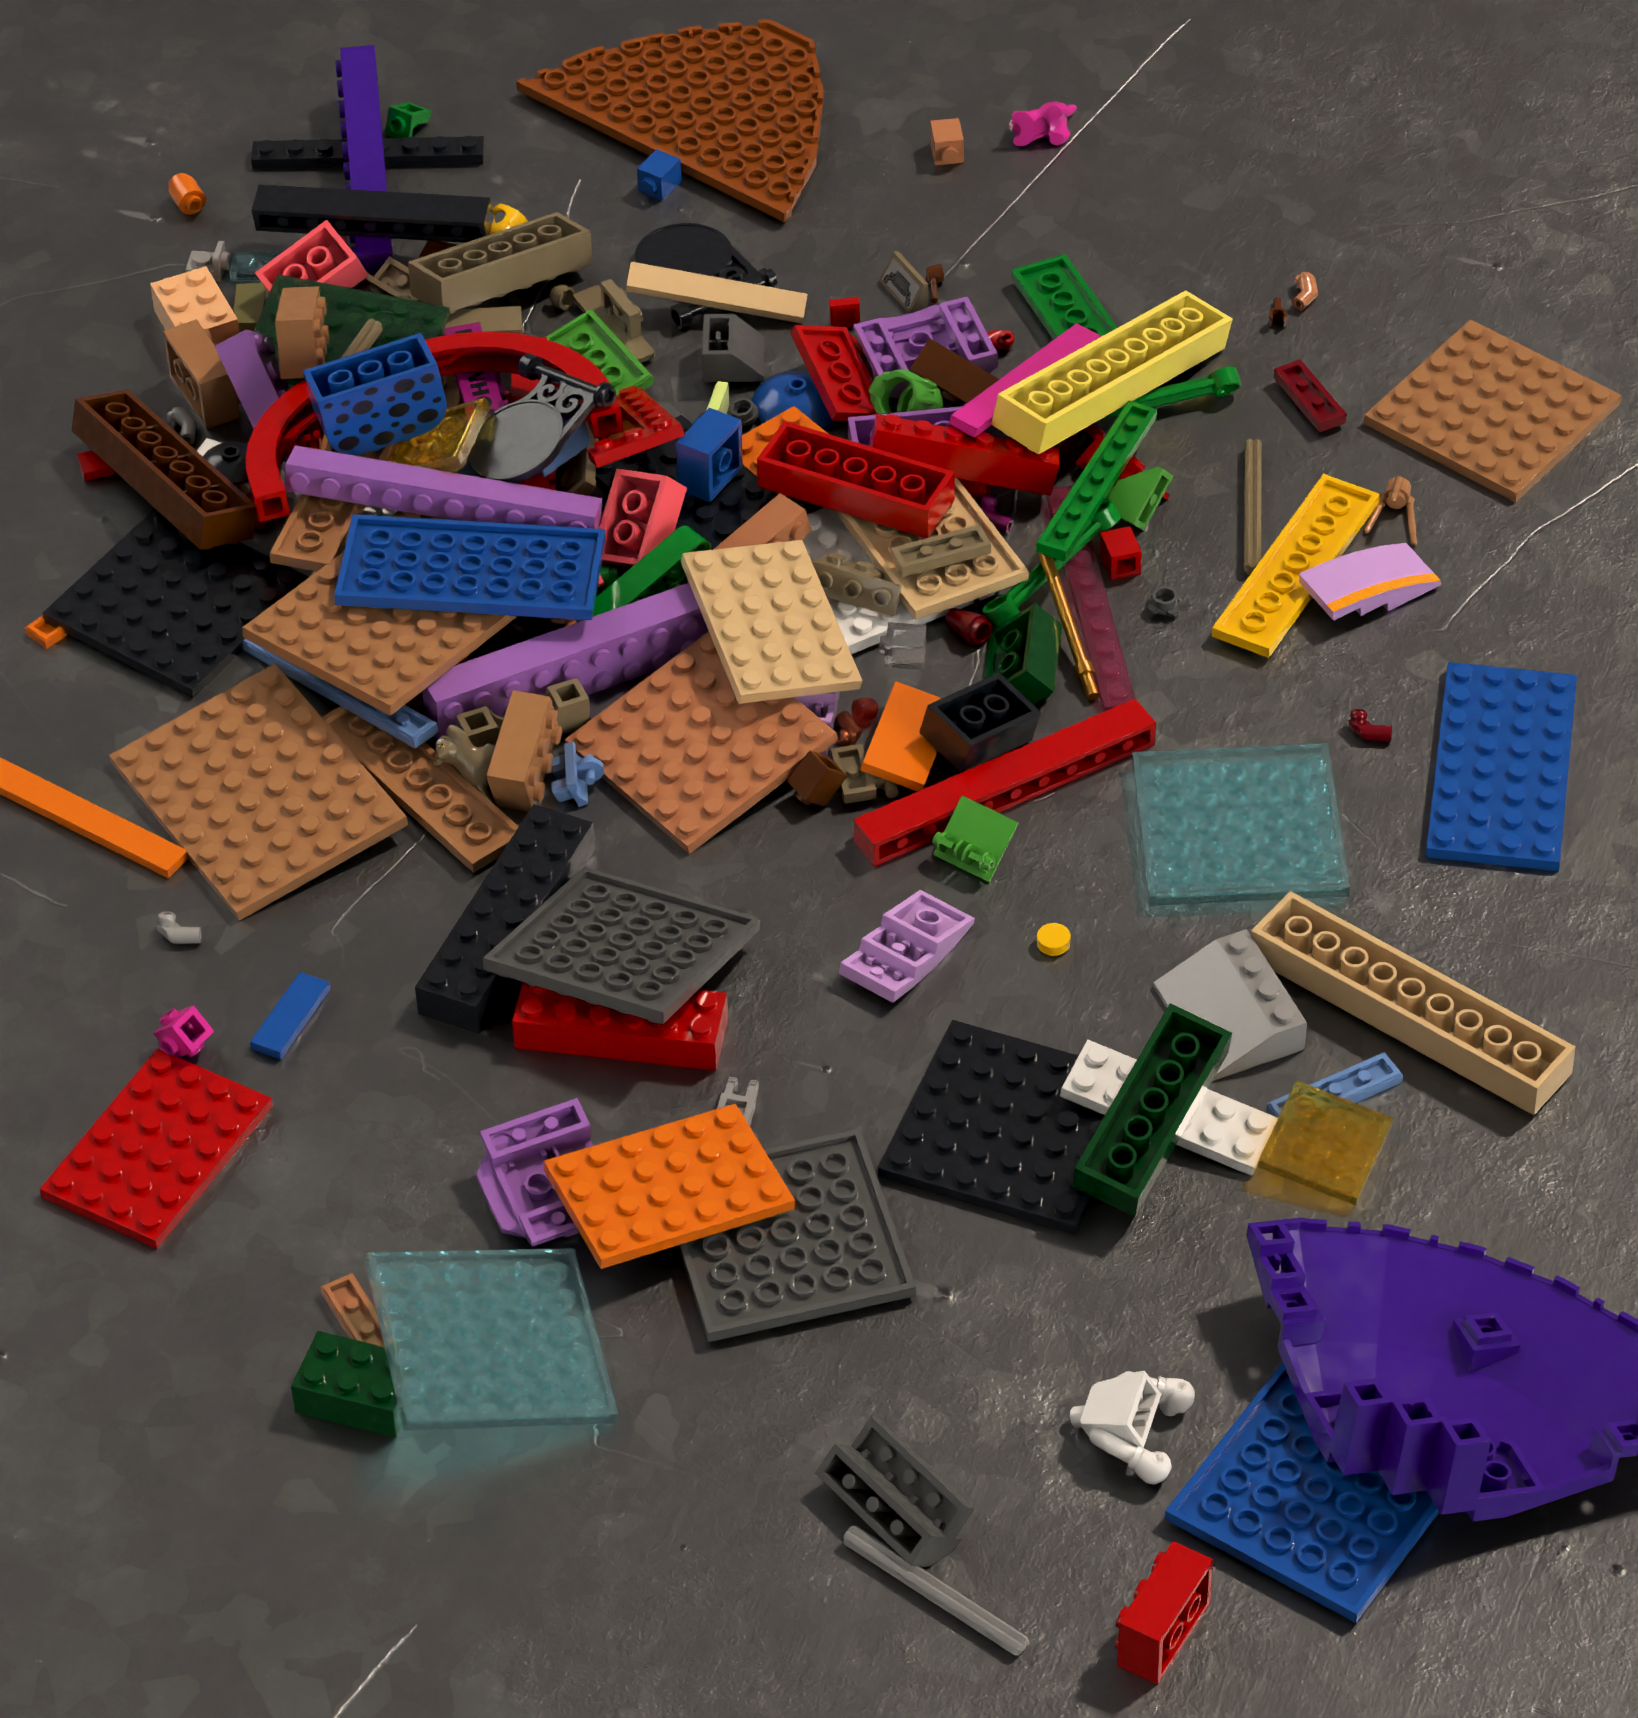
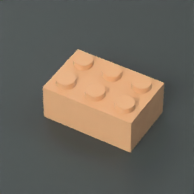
M206 266L150 283L154 311L165 330L197 319L202 328L208 329L211 333L214 345L240 333L236 315Z

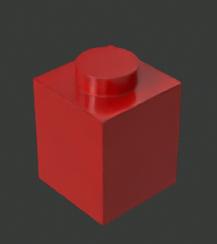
M1131 527L1100 532V557L1110 579L1115 580L1141 574L1142 551Z

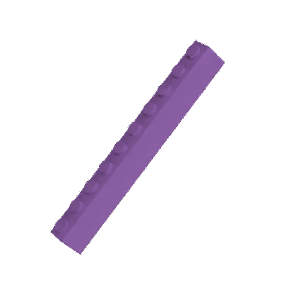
M296 445L285 466V490L293 493L458 521L599 529L602 498Z

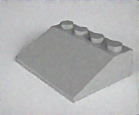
M1247 929L1215 939L1153 983L1154 989L1166 1008L1171 1003L1232 1032L1229 1053L1213 1081L1305 1050L1307 1022Z

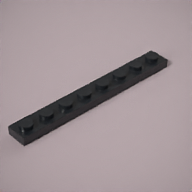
M484 136L383 138L385 166L484 163ZM347 139L253 141L252 169L344 167L343 163L349 162V159H343L342 142H346Z

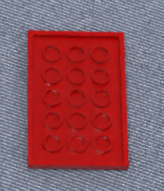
M157 1048L40 1187L41 1198L158 1249L273 1107L272 1098L174 1055L170 1056Z

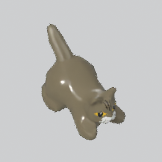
M449 725L447 729L448 736L442 735L436 742L434 766L442 763L453 765L466 780L491 801L486 790L489 786L486 774L495 745L487 743L485 746L475 747L465 731L457 726Z

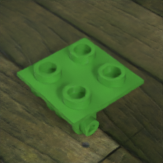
M961 796L943 833L937 832L933 837L932 843L936 845L933 855L990 882L1019 822L965 796Z

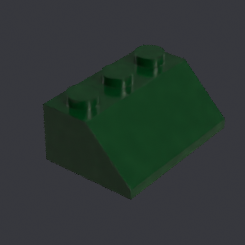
M1034 603L992 630L989 637L984 679L1000 673L1033 705L1042 699H1047L1055 689L1062 623L1038 604Z

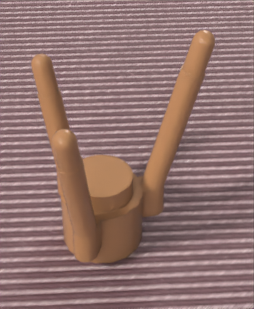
M1397 476L1387 482L1386 490L1380 495L1379 503L1364 528L1365 534L1370 532L1386 504L1392 509H1400L1405 506L1407 508L1411 545L1415 546L1417 544L1413 508L1415 499L1410 495L1411 484L1407 479Z

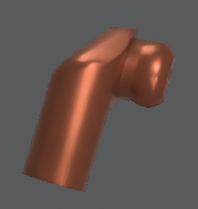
M842 711L835 718L836 723L841 728V734L835 743L838 748L856 745L862 735V730L850 713Z

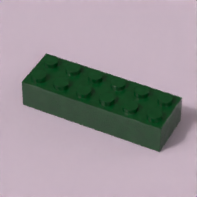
M1169 1003L1075 1166L1072 1187L1136 1217L1229 1053L1232 1032Z

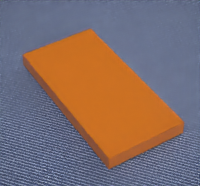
M895 681L860 771L917 792L923 789L938 751L919 731L927 706L942 698Z

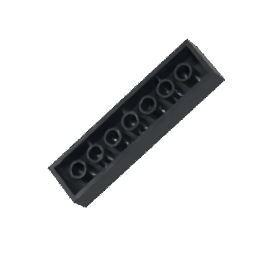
M536 804L532 805L416 984L415 993L418 1014L478 1034L480 1033L513 978L501 977L496 973L483 970V957L585 867L595 851L593 822Z

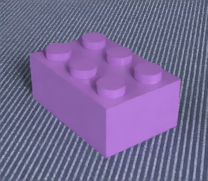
M246 329L215 345V348L251 425L255 428L268 408L290 388L286 382L289 379H281L280 367L274 357L276 348L272 340L268 336L265 337V335Z

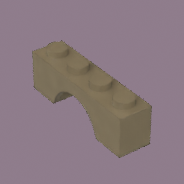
M578 678L547 687L544 696L551 697L554 710H557L558 725L562 726V735L578 730L591 720L589 697ZM487 706L456 715L457 727L466 732L475 747L485 746L487 743L496 746L505 716L497 715Z

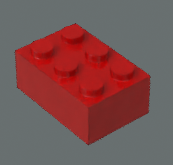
M1172 1541L1165 1553H1158L1152 1565L1151 1575L1147 1580L1142 1579L1134 1592L1132 1604L1130 1607L1124 1606L1117 1617L1115 1626L1119 1628V1635L1115 1642V1649L1118 1650V1667L1158 1685L1211 1602L1212 1558L1175 1541Z

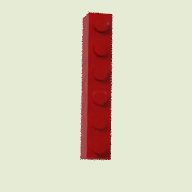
M876 414L868 445L953 471L954 478L1047 496L1052 494L1060 466L1058 448L1051 447L1037 454L1013 438L996 437L986 432H982L974 438L953 426L933 425L924 420H907L893 414Z

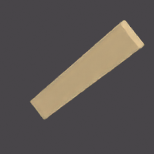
M636 262L630 263L625 291L800 324L803 323L808 295L806 293Z

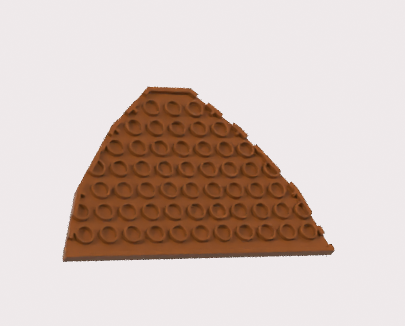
M770 19L758 20V25L742 26L741 22L718 24L716 29L702 30L701 25L689 26L678 29V34L665 35L662 32L622 41L620 47L604 50V46H599L563 60L562 66L553 70L547 68L537 71L538 76L526 80L523 77L516 81L517 91L649 156L657 149L680 158L681 172L782 222L791 217L792 209L816 167L824 89L821 83L814 40Z

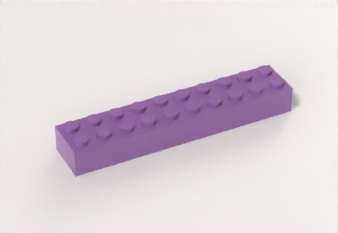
M687 583L592 617V620H582L458 664L422 691L424 714L427 718L437 723L439 732L433 736L438 741L442 735L448 736L447 729L449 725L457 726L456 715L487 706L493 713L505 716L513 690L544 695L548 686L578 678L586 694L590 695L658 670L709 630L691 586Z

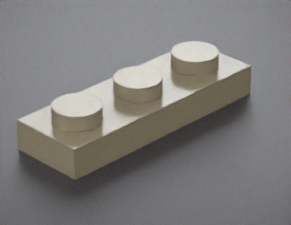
M980 524L891 548V558L902 577L991 554V543Z

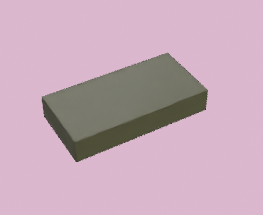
M262 283L236 284L233 312L238 319L239 331L246 329L250 331H263L267 291Z

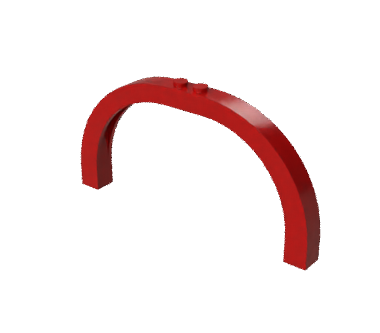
M467 332L425 339L438 365L440 377L481 371L519 374L518 363L523 355L531 353L541 357L545 366L597 386L602 382L609 383L600 369L586 357L559 343L539 337L508 332ZM305 379L285 392L268 408L255 426L248 442L246 471L253 503L260 522L290 515L286 490L281 479L282 464L290 445L311 423L318 419L311 404ZM551 381L550 384H553L557 389L560 388V384ZM617 397L610 406L599 407L596 405L586 417L594 439L624 432L621 406ZM577 399V400L579 401L580 405H582V404H583V400H582V399Z

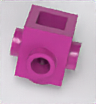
M192 1005L178 1011L175 1008L169 1010L159 1019L161 1025L152 1034L157 1038L160 1048L166 1054L174 1055L178 1058L187 1055L190 1058L205 1046L203 1042L214 1030L195 1006Z

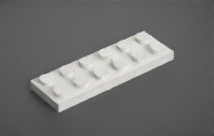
M1087 1039L1061 1088L1060 1097L1105 1115L1137 1059ZM1208 1089L1176 1145L1253 1176L1277 1128L1279 1118Z

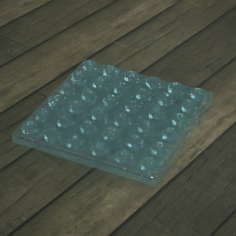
M1328 743L1133 752L1132 763L1149 906L1282 900L1289 891L1304 899L1350 896L1349 875Z
M574 1248L367 1253L365 1265L404 1430L616 1423L618 1410Z

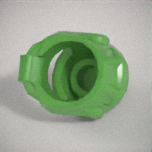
M906 369L888 371L880 376H875L868 390L871 403L877 414L892 413L889 408L890 392L897 384L909 381L910 384L907 385L900 395L897 413L943 408V399L937 384Z

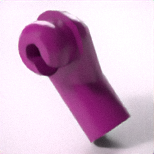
M990 495L982 496L981 503L978 506L998 531L1008 534L1013 526V519L998 514L995 508L997 505L995 497Z

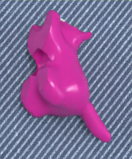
M1058 101L1045 103L1039 109L1030 111L1015 110L1011 115L1012 120L1009 123L1010 130L1017 134L1013 138V143L1016 146H1025L1036 139L1047 138L1053 145L1063 144L1070 137V131L1067 129V117L1075 112L1077 109L1076 105H1066Z

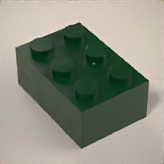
M317 1331L291 1385L295 1413L397 1438L422 1383L419 1355Z

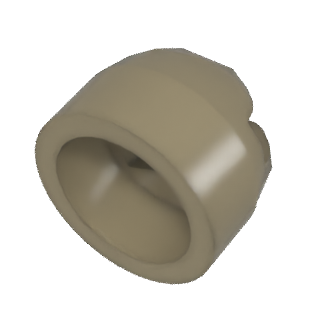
M566 285L555 286L549 294L552 305L562 310H569L574 304L573 294H575V290Z

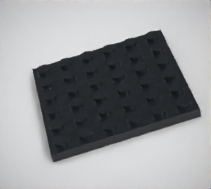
M154 509L42 614L45 623L55 628L58 626L62 627L66 634L194 698L243 651L242 642L245 638H243L242 627L308 579L309 576L289 566L270 563L269 556L241 542L215 546L207 550L199 549L157 509Z
M952 1020L878 1167V1177L1076 1235L1093 1196L1072 1187L1074 1169L1105 1115L1060 1097L1061 1088L1079 1055Z

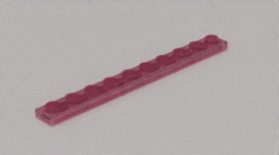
M1073 486L1053 488L1051 496L1046 495L1051 518H1053ZM1091 539L1064 567L1088 657L1096 673L1094 679L1100 695L1103 712L1119 704L1135 699Z

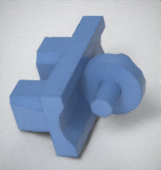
M573 741L564 744L565 754L553 758L552 772L556 779L560 780L552 782V792L559 803L574 798L580 807L588 804L587 784H594L596 780L603 776L604 766L593 755H586L584 758L578 756L575 743Z

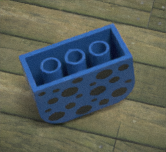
M421 333L303 370L313 410L330 445L342 454L360 455L370 451L381 450L385 446L398 442L409 441L413 437L433 430L442 421L446 413L447 402L438 365Z

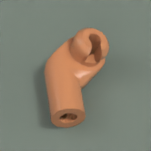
M1302 272L1294 279V284L1299 283L1296 288L1301 290V292L1292 300V305L1299 311L1304 310L1319 293L1316 279L1309 272Z

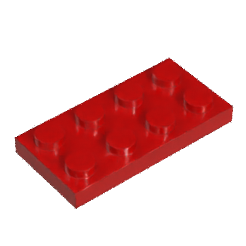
M794 325L790 335L832 421H848V417L876 415L877 412L871 403L870 393L868 392L873 380L847 327Z

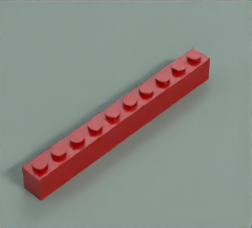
M1136 699L1119 704L1112 709L1091 716L1084 721L1063 728L1056 733L1035 740L1028 745L1007 752L1000 757L979 764L972 769L951 776L944 781L923 788L916 793L895 800L874 811L864 813L854 819V842L871 864L877 866L932 842L937 832L943 833L961 796H965L998 813L1154 746L1156 722Z

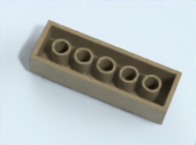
M555 212L409 261L411 295L441 314L450 315L464 307L477 306L482 301L494 297H504L508 292L530 288L534 283L543 280H553L558 275L567 272L579 271L581 267L593 264L591 231Z

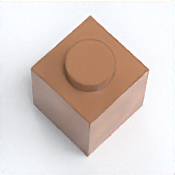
M959 118L930 121V144L935 165L964 163V139Z

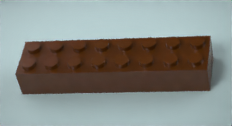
M126 389L75 399L71 431L199 549L207 550L215 546L237 544L240 541L253 539L257 516L253 501L131 391Z

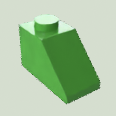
M1159 466L1118 480L1105 500L1110 499L1121 515L1120 519L1144 531L1174 476Z

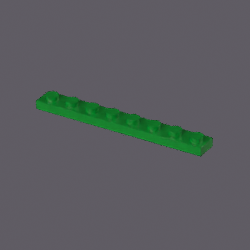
M1132 401L1127 402L1037 541V553L1066 561L1155 422L1157 409Z

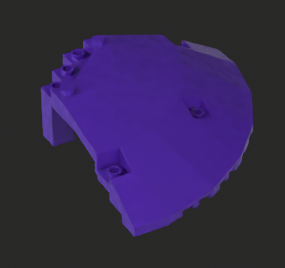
M1308 1218L1248 1223L1246 1236L1266 1308H1272L1282 1324L1277 1348L1315 1443L1327 1463L1336 1462L1343 1475L1378 1471L1392 1495L1427 1490L1441 1515L1467 1511L1472 1521L1508 1517L1614 1480L1619 1458L1638 1455V1319L1623 1311L1617 1316L1603 1308L1604 1300L1597 1298L1592 1302L1579 1294V1286L1562 1277L1556 1276L1554 1281L1534 1274L1535 1267L1510 1257L1505 1262L1485 1255L1487 1248L1460 1241L1458 1248L1438 1243L1439 1236L1431 1234L1430 1241L1410 1236L1411 1229L1383 1224L1381 1231L1361 1229L1360 1222H1348L1347 1228L1328 1227L1326 1220Z

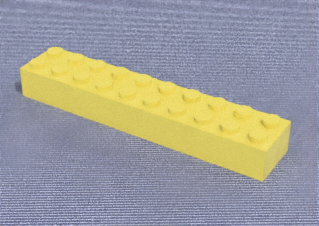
M1185 290L999 393L991 425L1001 430L1005 435L1020 442L1029 450L1040 454L1125 406L1128 401H1134L1225 349L1233 319Z

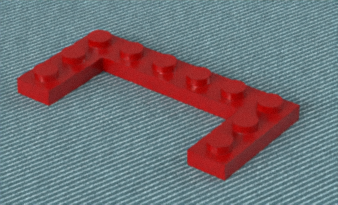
M629 386L621 389L616 397L621 406L622 415L635 428L625 431L621 438L615 440L607 438L594 443L593 448L587 450L590 462L596 468L685 435L682 425L642 388Z

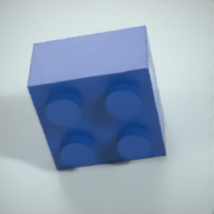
M709 408L701 417L694 421L690 429L684 434L685 436L678 438L675 444L678 483L687 488L686 494L707 502H711L743 468L741 419Z

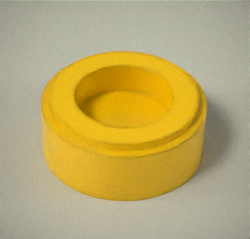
M1049 923L1043 925L1038 930L1037 947L1042 953L1058 956L1064 954L1070 948L1071 934L1064 925Z

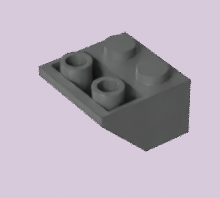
M704 314L702 344L703 382H764L765 336L735 314Z

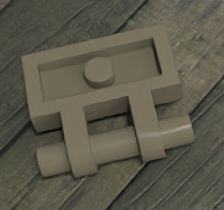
M862 744L830 749L831 759L847 775V778L839 787L844 804L876 799V789L878 788L884 790L888 798H894L899 794L898 784L860 771L866 755Z

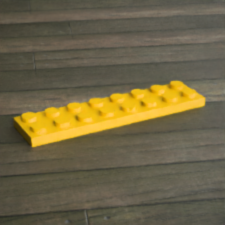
M1323 474L1212 627V637L1269 658L1312 598L1299 583V573L1326 561L1341 557L1379 503L1380 494Z

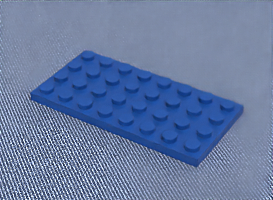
M352 514L334 594L335 605L592 620L605 545V529Z
M1448 662L1426 848L1427 858L1559 871L1577 675Z

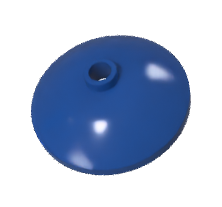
M795 370L777 374L764 381L756 389L752 398V402L758 408L759 414L756 420L760 425L793 406L823 430L829 429L837 422L832 421L808 371Z

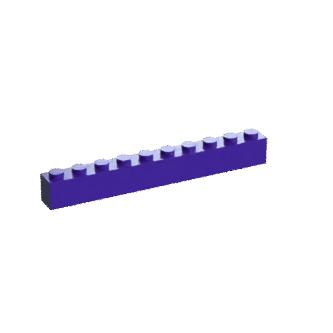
M374 45L340 48L341 60H335L337 78L342 77V80H337L338 97L344 98V100L338 102L340 118L346 119V121H340L342 139L347 138L346 142H342L343 159H349V162H344L343 165L345 180L351 181V183H345V189L387 192ZM349 236L350 243L356 244V246L350 247V249L357 256L368 274L375 275L389 256L393 258L391 238Z

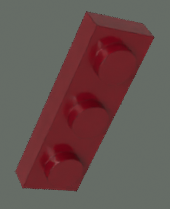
M1301 359L1274 368L1273 378L1319 432L1346 423L1347 413Z

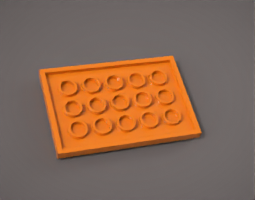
M736 1104L544 1160L543 1170L600 1269L794 1210L795 1207L794 1197Z

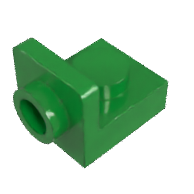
M410 102L389 106L385 134L393 138L412 137L414 127L430 121L432 110Z

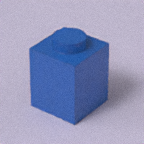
M656 149L637 168L638 191L663 201L682 182L681 159Z

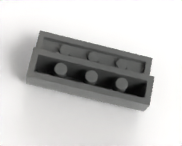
M878 1417L869 1418L851 1446L834 1444L815 1472L820 1479L911 1566H930L950 1554L962 1540L957 1534L975 1510L973 1506Z

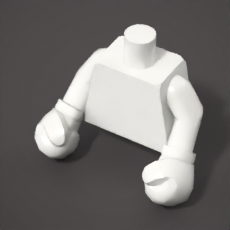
M1126 1371L1115 1378L1095 1383L1091 1387L1086 1404L1072 1407L1070 1420L1075 1428L1084 1429L1093 1445L1128 1463L1127 1467L1134 1469V1472L1144 1482L1155 1485L1163 1482L1172 1469L1171 1460L1166 1453L1160 1451L1151 1452L1144 1449L1158 1403L1161 1411L1166 1416L1185 1413L1194 1402L1195 1390L1190 1382L1183 1379L1164 1378L1161 1376L1155 1379L1149 1377L1145 1371Z

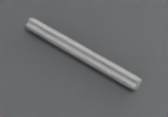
M851 1526L843 1536L844 1545L1008 1652L1019 1656L1027 1647V1636L921 1567L911 1566L896 1551L857 1526Z

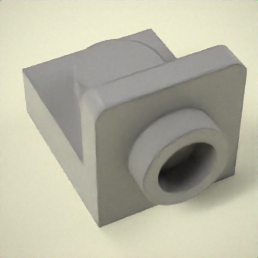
M218 241L215 252L192 251L185 273L206 266L214 280L221 282L225 270H229L231 255L229 252H226L225 241Z

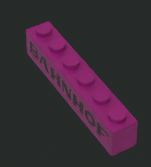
M480 322L444 328L445 335L482 332ZM481 371L454 374L471 437L478 426L489 415L509 404L508 400H506L503 383H501L500 372Z

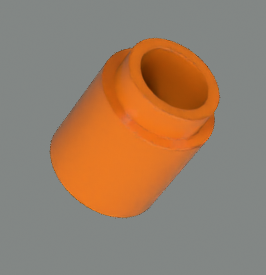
M179 173L170 179L168 185L169 194L182 213L192 215L202 210L206 204V196L192 176Z

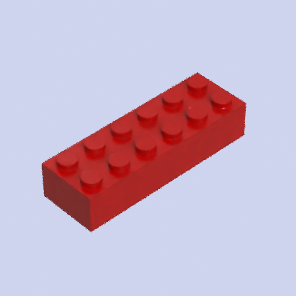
M783 421L757 458L758 487L923 538L931 536L955 500L953 471L787 421Z
M523 982L512 1020L514 1045L517 1049L716 1071L728 1023L727 993L698 990L664 1024L650 1022L645 1018L632 1014L620 1013L615 1009L599 1004H590L585 1000L569 995H560L556 991L530 986Z

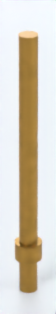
M1038 553L1075 661L1074 671L1077 680L1082 682L1087 699L1095 700L1100 696L1094 680L1096 673L1092 662L1087 659L1055 562L1053 558Z

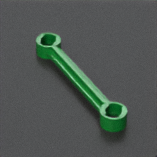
M1228 366L1215 370L1206 377L1153 389L1132 402L1156 408L1213 394L1216 397L1225 396L1240 389L1242 383L1236 367ZM1125 406L1098 421L1118 417Z
M1110 499L1103 501L1066 561L1053 558L1057 571L1098 533L1108 530L1120 520L1121 515ZM1041 561L1029 571V580L1014 585L1006 594L992 599L984 606L982 611L993 628L999 627L1019 614L1018 607L1047 581Z

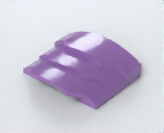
M968 296L939 303V305H932L923 310L902 316L881 317L853 324V329L873 370L874 378L884 372L898 369H906L912 372L910 368L929 338L988 373L998 367V353ZM906 381L897 384L890 392L889 397L899 399L910 382Z
M578 1098L480 1131V1137L486 1154L477 1171V1179L502 1233L526 1238L532 1247L561 1236L566 1238L579 1233L543 1170L544 1160L593 1146L590 1140L591 1125Z

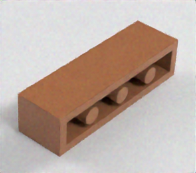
M779 493L713 550L803 540L812 531L806 510Z

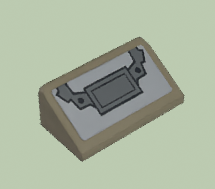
M893 252L881 275L880 282L908 313L928 307V283L900 252Z

